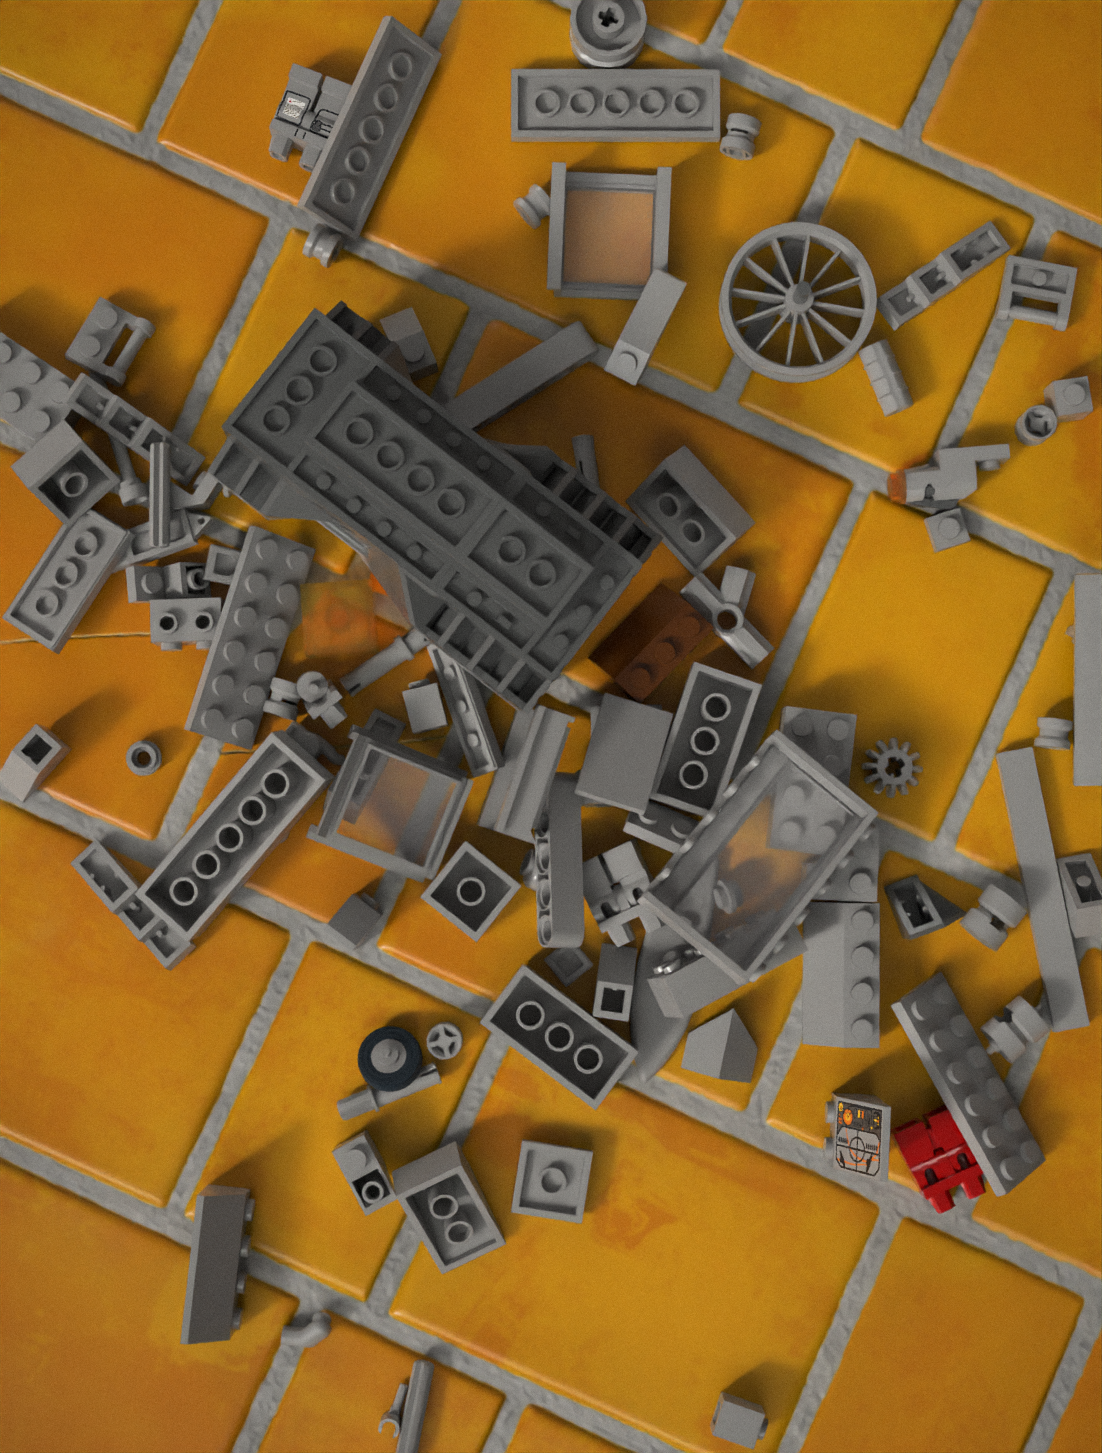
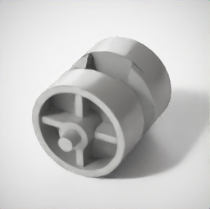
M1019 995L1003 1008L1004 1016L1002 1018L995 1015L980 1027L985 1037L989 1040L990 1046L986 1049V1052L989 1055L993 1052L1000 1053L1011 1064L1024 1054L1027 1042L1035 1044L1050 1031L1040 1015L1044 1010L1043 1006L1039 1004L1034 1008Z

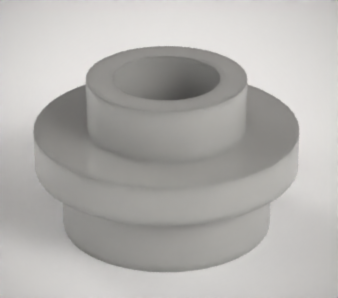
M142 740L130 746L126 754V763L133 773L148 776L159 769L162 763V754L156 744ZM142 752H148L151 757L150 762L146 765H142L139 762V755Z

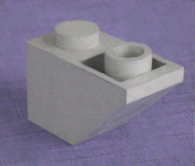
M35 724L11 751L0 771V782L22 802H25L72 749L46 726Z
M602 943L592 1007L593 1017L628 1022L634 986L637 948L617 947L613 944Z
M367 1129L333 1149L332 1154L365 1216L397 1199L385 1162Z

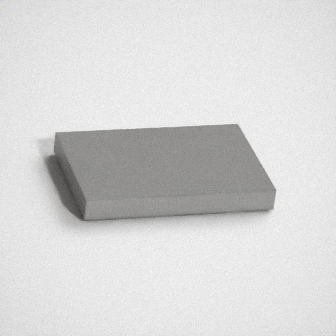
M605 693L574 794L644 815L673 714Z

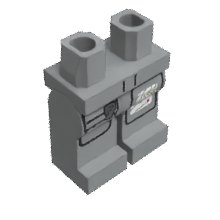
M293 63L288 75L287 87L269 126L272 136L269 154L272 158L287 162L293 148L300 150L303 154L300 158L299 166L312 173L352 85L326 76L324 80L321 73Z

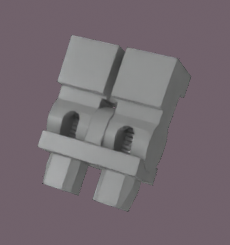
M636 837L583 862V896L598 923L601 933L607 931L617 947L636 938L629 921L638 916L647 933L659 929L666 924L648 908L643 907L637 902L642 892L646 890L654 878L645 863Z

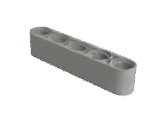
M577 321L442 407L476 433L591 360L600 350L581 321Z
M555 772L537 828L534 829L536 842L537 935L540 945L546 948H578L584 939L580 795L574 794L579 778L576 773Z

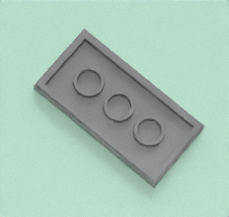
M92 508L88 509L69 527L63 523L2 618L59 655L135 538V535Z

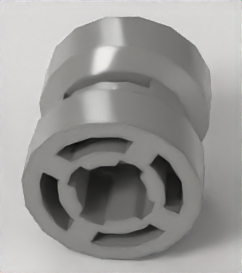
M742 113L729 114L726 123L728 133L727 136L722 138L720 152L737 160H751L755 150L753 141L755 137L759 136L762 123L750 115Z
M1044 405L1032 406L1017 419L1015 424L1016 437L1025 445L1037 446L1055 432L1057 418L1049 407Z
M273 677L270 685L272 694L265 701L262 711L296 721L299 713L297 705L299 700L302 699L297 691V684Z

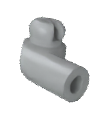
M317 1312L313 1315L312 1323L308 1324L305 1328L284 1325L281 1344L306 1348L314 1347L329 1336L332 1329L330 1326L331 1317L327 1313Z

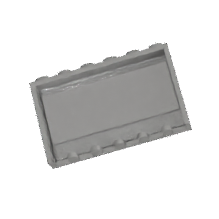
M776 729L768 736L638 898L637 902L643 907L648 908L735 980V983L741 985L748 980L754 983L767 967L763 961L771 951L774 954L778 953L789 939L785 934L793 923L798 926L809 914L811 909L807 904L814 895L820 898L830 887L833 881L828 877L836 867L840 870L843 869L854 855L850 850L857 840L863 842L876 827L872 821L878 812Z

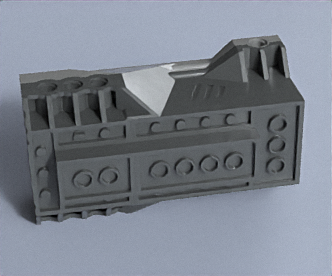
M342 300L326 315L316 308L308 315L221 426L227 439L207 470L211 477L267 520L290 518L315 520L341 539L361 556L411 627L523 715L528 714L538 702L539 697L543 696L549 689V685L560 675L562 669L570 662L630 584L633 577L640 571L642 565L649 559L652 554L651 552L657 548L664 538L645 525L632 512L618 504L604 490L591 483L577 469L563 461L547 446L512 445L479 436L416 387L411 380L399 345L385 337L368 320L366 321L353 312Z

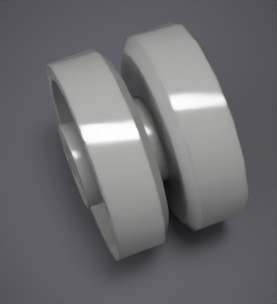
M575 0L570 16L569 38L572 52L579 62L589 69H626L635 63L643 50L647 15L643 1Z

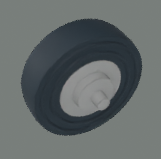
M387 1026L373 1031L364 1039L358 1051V1067L363 1078L369 1085L380 1091L394 1092L406 1088L414 1082L422 1067L423 1057L418 1041L411 1033L399 1027Z

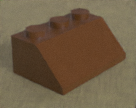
M660 583L600 644L588 659L631 701L641 704L703 641L714 627L687 601Z

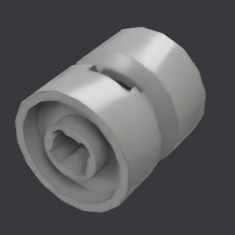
M989 884L978 898L980 906L978 908H970L959 924L982 944L997 952L1008 938L1006 930L1008 928H1016L1027 914V911L1004 891Z

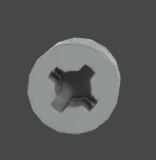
M533 184L529 188V193L524 198L518 197L513 202L517 212L533 229L541 225V220L546 215L550 216V197L537 184Z
M319 223L310 232L302 253L308 258L316 257L320 260L321 265L329 268L342 249L344 237L339 234H330L327 232L326 227Z
M1038 717L1037 726L1040 728L1039 736L1035 738L1034 746L1054 750H1070L1071 743L1068 740V733L1073 729V721Z
M450 1022L436 1024L428 1033L426 1039L427 1048L434 1057L441 1060L454 1057L460 1051L463 1043V1035L460 1028Z

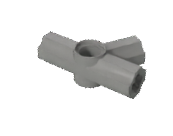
M726 566L721 586L718 590L700 572L679 592V595L714 627L712 632L722 638L752 670L774 649L744 617L756 574L739 567ZM722 612L732 614L736 621L735 627L730 630L722 629L717 622L718 614Z

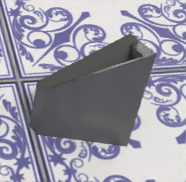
M917 874L884 886L885 894L901 936L904 939L913 940L942 929L962 918L967 913L921 882Z

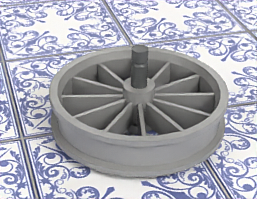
M790 222L772 226L749 239L738 250L729 264L719 296L721 327L733 352L755 372L781 382L804 383L815 381L831 375L842 368L854 357L865 341L876 313L877 293L875 281L862 253L840 233L825 226L807 222ZM791 240L805 241L798 284L793 283L778 244L779 242ZM812 242L824 246L835 254L809 284L803 280L809 243ZM771 245L787 288L750 258L758 251ZM838 257L849 266L855 278L814 293L811 290ZM744 265L779 295L733 288V284ZM859 285L862 309L816 302L815 300ZM731 297L778 304V306L735 321ZM815 311L861 318L858 330L852 341ZM779 314L781 319L754 350L743 338L739 328ZM808 318L845 348L834 357L823 361ZM787 322L791 324L785 364H779L765 358L759 352L782 324ZM796 324L802 325L816 362L815 365L789 366Z

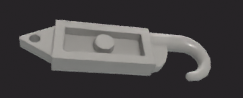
M185 508L171 513L170 545L166 548L150 546L149 522L127 529L135 535V538L111 574L131 566H140L198 545L197 539L214 520L209 516L192 514Z

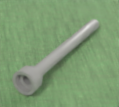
M88 371L90 378L108 390L105 380ZM108 434L123 481L120 483L121 489L119 490L123 506H133L149 499L147 486L141 482L140 478L136 477L127 447Z

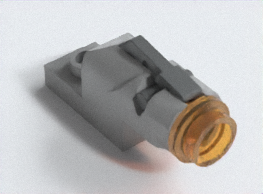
M1009 444L938 449L932 456L933 467L929 463L910 469H897L896 473L888 474L887 492L889 501H897L898 504H907L912 507L952 510L959 500H963L977 490L976 466H979V471L1000 469V464H1004L1010 458Z

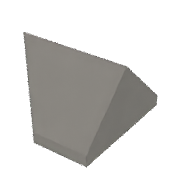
M734 1008L697 1029L688 1032L681 1068L717 1079L751 1083L758 1047Z

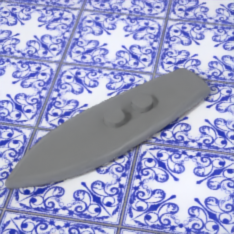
M717 857L673 911L708 941L710 940L715 903L713 890L716 889L719 859ZM667 924L650 933H645L634 976L630 1006L631 1044L639 1051L634 1060L640 1079L644 1083L648 1082L669 1059L685 1033L692 1016L690 1014L684 1018L665 1017L646 978L655 974L653 970L655 966L669 959L675 961L685 958L684 951L692 947L689 942Z

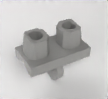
M307 671L298 678L297 691L303 699L302 701L307 712L313 719L320 715L330 729H332L348 716L339 703L342 696L331 679L327 681L317 671Z

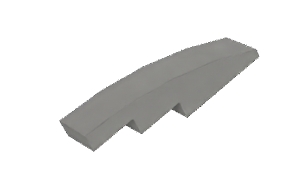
M989 221L942 251L934 260L910 274L905 281L877 299L876 307L895 331L982 271L1011 248L993 223Z
M82 372L61 401L148 462H150L151 443H168L171 447L170 476L184 486L188 485L206 458L153 419L145 416L119 396L114 395Z
M95 839L71 862V865L108 909L123 921L134 936L149 948L166 969L171 971L197 947L192 940L187 942L135 895L142 885L98 839Z

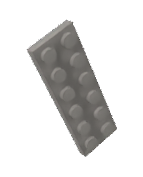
M393 16L383 17L297 204L299 208L351 241H357L442 55Z
M511 69V142H719L720 69Z
M249 526L184 727L185 730L245 749H252L264 712L262 710L265 701L268 700L271 690L270 685L273 677L276 675L316 549L259 527Z
M942 972L931 975L891 1004V1007L997 1197L1008 1194L1045 1162L1046 1159Z

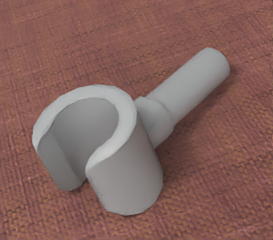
M400 1383L390 1411H386L381 1417L378 1427L379 1433H381L384 1423L392 1422L396 1426L392 1438L399 1434L402 1422L400 1416L401 1406L409 1387L408 1385Z

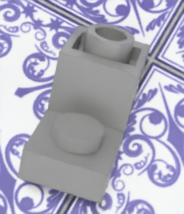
M205 471L196 479L193 485L195 490L193 495L170 481V514L184 508L190 513L210 509L222 491L223 485L211 477L209 472Z
M178 562L164 567L131 566L126 568L129 603H150V600L211 598L210 581L203 580L206 563Z

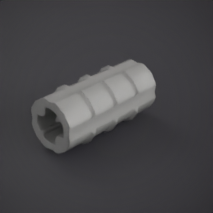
M881 340L861 349L858 353L884 416H891L913 406L914 403L908 391L909 387L905 384L901 374L902 371L898 367L895 354H893L888 340Z

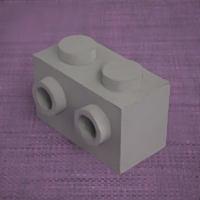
M221 597L150 600L151 643L161 646V651H182V645L196 644V650H210L225 600Z

